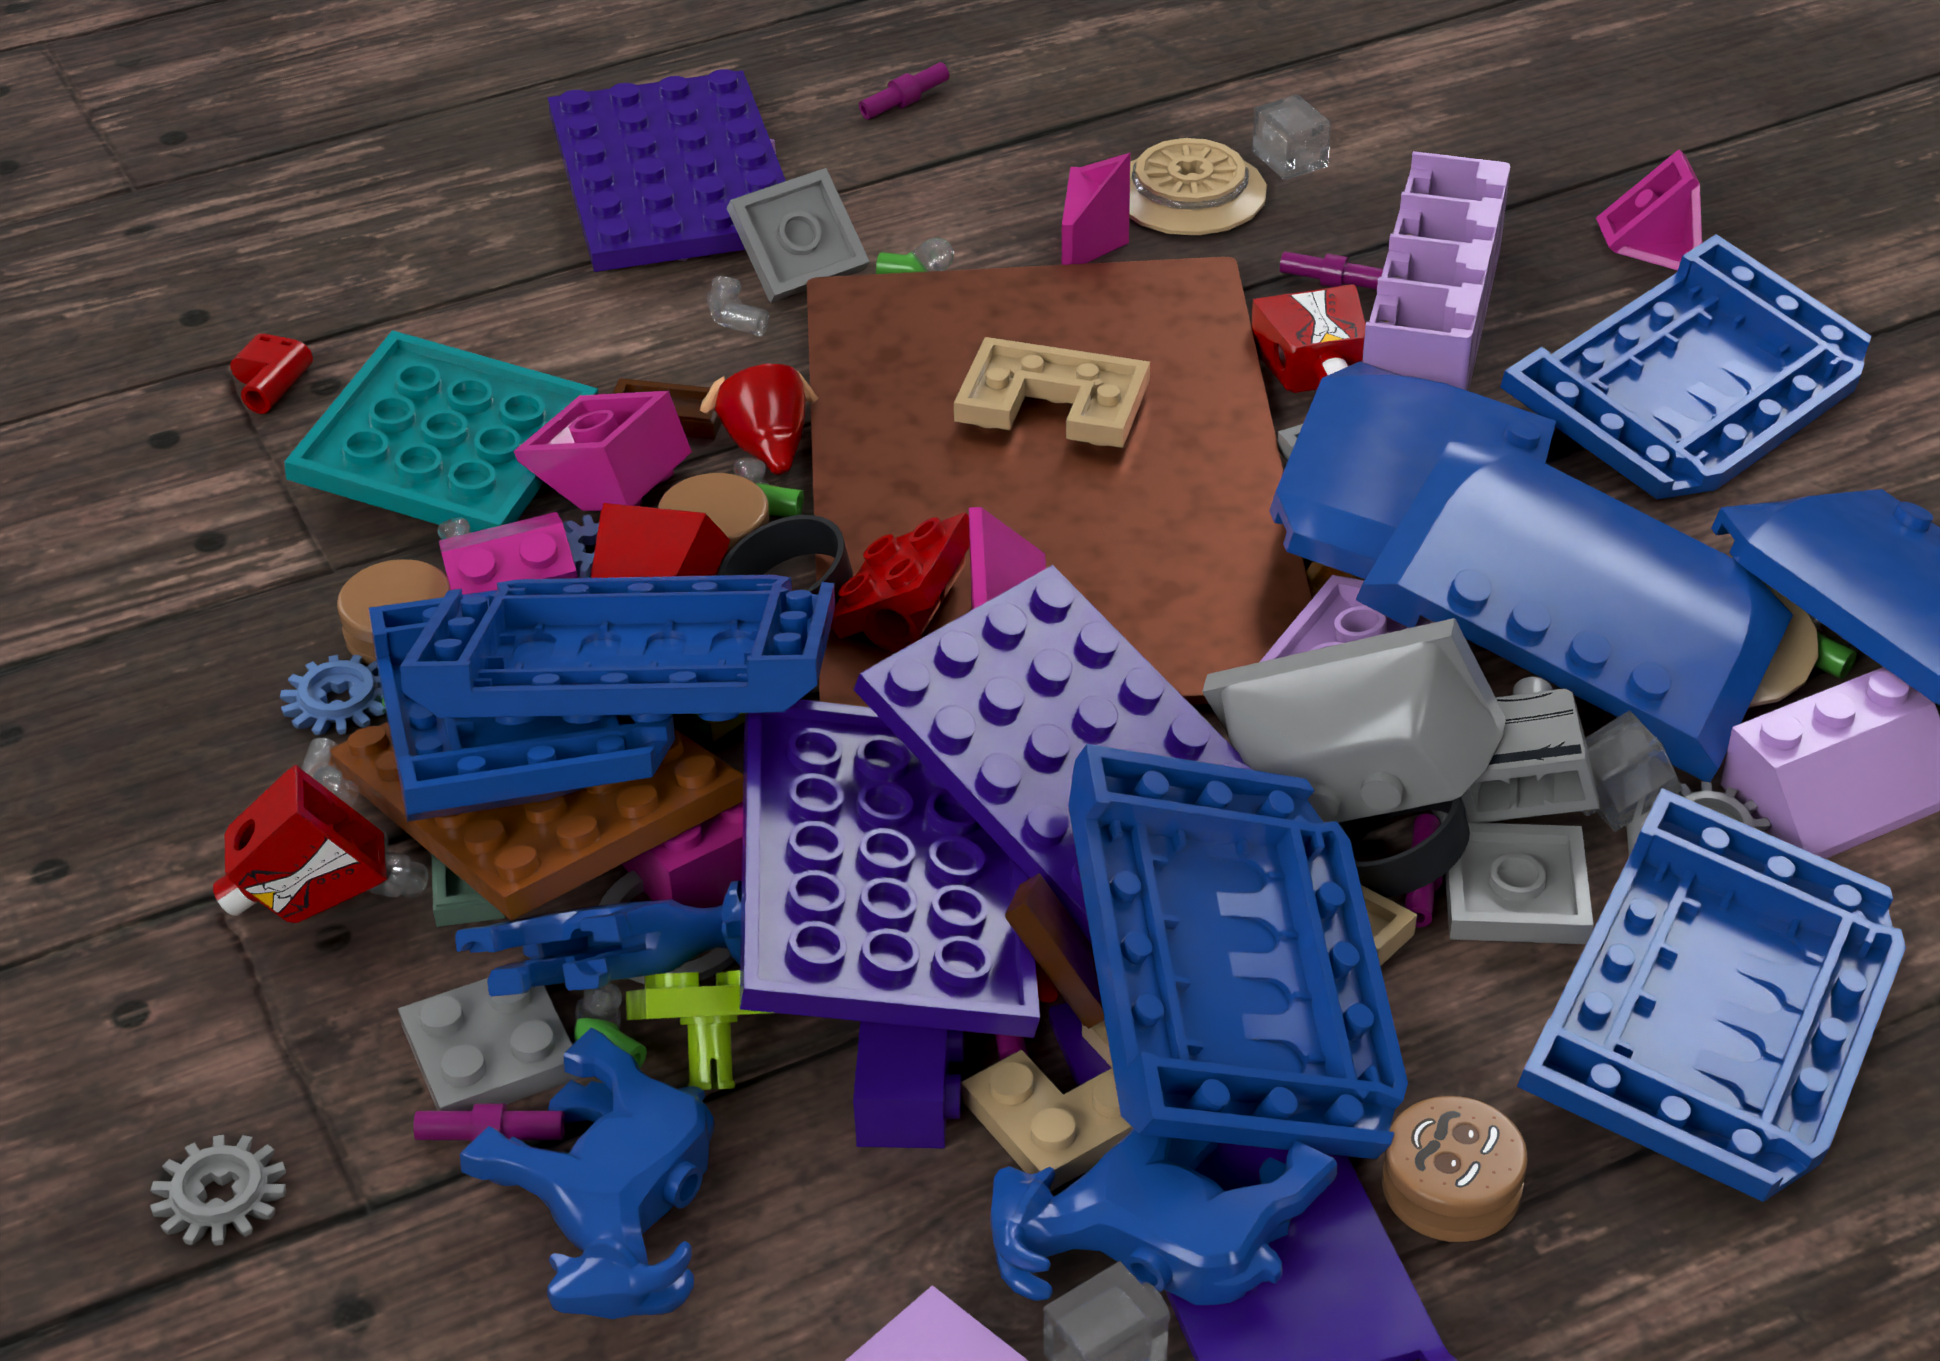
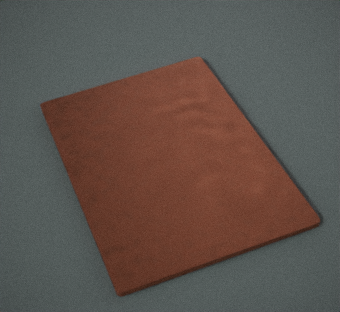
M1207 257L815 277L807 281L810 387L819 397L814 403L810 402L814 515L824 517L839 527L844 538L853 576L856 575L865 561L863 557L865 550L880 537L892 534L896 538L912 532L917 526L930 518L938 517L942 521L964 512L969 516V508L982 507L1045 553L1046 568L1053 565L1191 705L1209 704L1202 692L1207 674L1259 663L1312 600L1303 557L1286 552L1283 542L1287 531L1284 525L1274 523L1269 512L1284 471L1238 264L1234 258ZM989 337L1150 361V381L1123 448L1109 445L1097 446L1089 442L1066 439V420L1073 406L1072 403H1053L1046 399L1025 396L1010 430L983 428L974 424L955 422L954 401L984 338ZM970 547L965 554V565L943 602L939 605L937 612L920 639L972 610ZM815 554L816 582L829 570L835 560L834 557ZM831 627L819 675L820 702L869 707L854 691L858 676L861 672L896 652H890L878 647L863 631L840 639Z

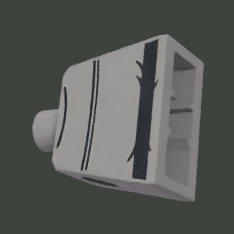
M1527 677L1515 684L1513 695L1495 697L1506 717L1504 733L1487 769L1462 795L1469 821L1480 823L1599 809V798L1573 692L1565 688L1553 690L1546 680L1538 677Z

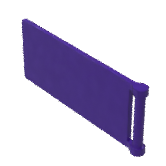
M1068 1003L1049 1008V1023L1077 1087L1112 1068L1082 1036V1023ZM1218 1143L1216 1150L1195 1171L1213 1179L1224 1191L1259 1185V1167L1265 1159L1271 1157L1286 1164L1289 1150ZM1326 1154L1334 1158L1337 1163V1176L1334 1181L1302 1214L1291 1218L1288 1235L1268 1244L1277 1253L1282 1262V1276L1275 1284L1269 1281L1261 1282L1250 1291H1247L1244 1297L1230 1303L1216 1305H1195L1165 1290L1195 1361H1415L1419 1359L1421 1361H1457V1359L1445 1348L1347 1156Z

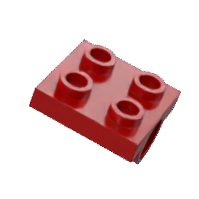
M964 512L942 521L938 517H933L921 523L912 532L896 538L892 534H887L874 541L863 554L865 561L856 575L845 582L838 592L841 598L835 606L831 624L838 637L842 639L863 631L878 647L896 653L918 641L965 565V554L970 547L968 514Z

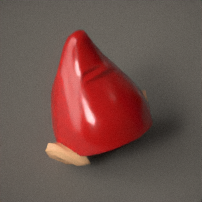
M766 363L743 369L726 380L723 376L715 381L707 396L703 399L700 411L708 414L714 410L731 439L743 451L761 461L772 474L782 475L787 473L792 467V462L802 436L806 401L814 403L819 397L814 393L800 372L796 371L793 367L783 364Z

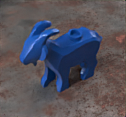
M732 881L730 883L723 904L717 907L696 908L669 899L573 908L484 927L457 930L455 935L457 952L470 950V953L498 952L508 948L523 946V954L529 957L530 960L509 963L491 970L490 976L487 979L488 992L491 997L527 993L532 987L565 983L569 991L597 989L606 986L611 980L674 971L699 954L716 948L728 949L733 959L740 966L742 881Z
M591 1027L564 1053V1069L568 1074L581 1078L596 1077L604 1083L591 1081L587 1086L570 1080L550 1100L548 1111H564L565 1123L578 1121L595 1122L576 1141L570 1153L533 1148L515 1137L508 1139L496 1129L488 1126L460 1153L461 1172L481 1180L488 1179L502 1186H520L537 1195L549 1208L554 1221L566 1238L583 1252L577 1258L556 1253L550 1256L549 1262L557 1273L547 1287V1296L553 1310L561 1313L585 1314L608 1319L632 1315L668 1314L679 1308L694 1288V1275L689 1269H686L691 1260L692 1246L684 1241L677 1246L669 1258L655 1265H649L642 1234L673 1206L684 1208L696 1196L702 1183L703 1174L707 1171L709 1144L715 1127L714 1118L709 1108L702 1102L705 1098V1093L702 1089L696 1086L676 1089L668 1083L652 1079L641 1071L632 1055L615 1045L602 1032Z
M1132 1128L1128 1135L1112 1147L1094 1167L1054 1197L1049 1190L1055 1177L1053 1168L1048 1167L1038 1173L1028 1174L1008 1166L998 1170L994 1177L990 1226L1000 1276L1018 1295L1034 1301L1048 1300L1053 1293L1052 1286L1047 1281L1032 1274L1049 1270L1051 1263L1046 1257L1072 1249L1101 1251L1125 1266L1130 1278L1141 1288L1149 1292L1159 1293L1165 1289L1195 1305H1216L1233 1302L1244 1297L1247 1291H1250L1261 1282L1269 1281L1275 1284L1281 1278L1282 1262L1277 1253L1268 1244L1288 1235L1291 1218L1302 1214L1334 1181L1337 1176V1163L1334 1158L1295 1140L1289 1148L1286 1164L1271 1157L1265 1159L1259 1167V1185L1224 1191L1213 1179L1195 1171L1218 1147L1217 1142L1142 1135Z

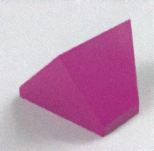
M1680 149L1596 217L1608 247L1612 251L1678 271L1682 256L1702 243L1700 183L1686 155Z
M1131 152L1083 167H1070L1062 219V265L1086 264L1129 243Z

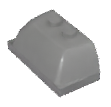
M1455 618L1207 674L1202 690L1228 735L1231 746L1240 754L1243 762L1255 771L1306 778L1315 790L1308 801L1324 823L1354 820L1451 801L1461 797L1487 769L1503 737L1506 717Z

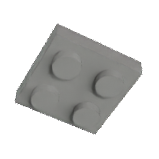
M827 168L732 199L727 206V211L770 303L807 291V281L811 278L849 276L864 271L870 263Z
M1468 822L1470 830L1468 845L1457 863L1445 873L1449 939L1587 944L1594 925L1582 826Z
M488 978L398 1008L403 1031L437 1111H472L475 1103L509 1104L566 1084L570 1080L574 1081L581 1078L565 1072L563 1055L572 1046V1043L544 985L532 987L527 993L491 997L488 992Z

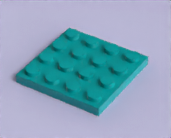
M392 330L284 461L286 480L465 533L513 523L519 519L544 483L543 480L517 461L514 450L578 396L598 395V388Z

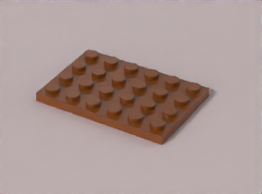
M388 722L379 726L359 729L352 733L346 742L328 750L334 771L511 921L743 802L744 775L675 728V740L651 778L587 787L580 791L546 801L407 822Z

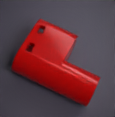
M269 334L255 335L230 363L232 374L241 383L246 384L241 391L243 403L255 413H267L311 366L313 355L311 350L301 341Z

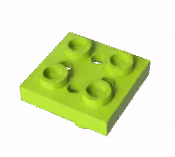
M740 970L715 973L716 986L699 987V972L664 973L644 976L645 989L626 991L627 1020L680 1018V1025H687L688 1086H696L702 1090L735 1088L732 1077L731 1023L738 1022L737 1015L772 1014V1012L740 1009Z

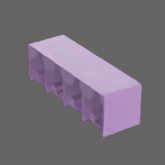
M1413 151L1411 170L1405 192L1401 194L1400 210L1393 234H1390L1389 251L1382 277L1378 278L1377 295L1370 321L1366 322L1363 363L1401 376L1442 382L1469 391L1501 249L1510 174L1509 163Z

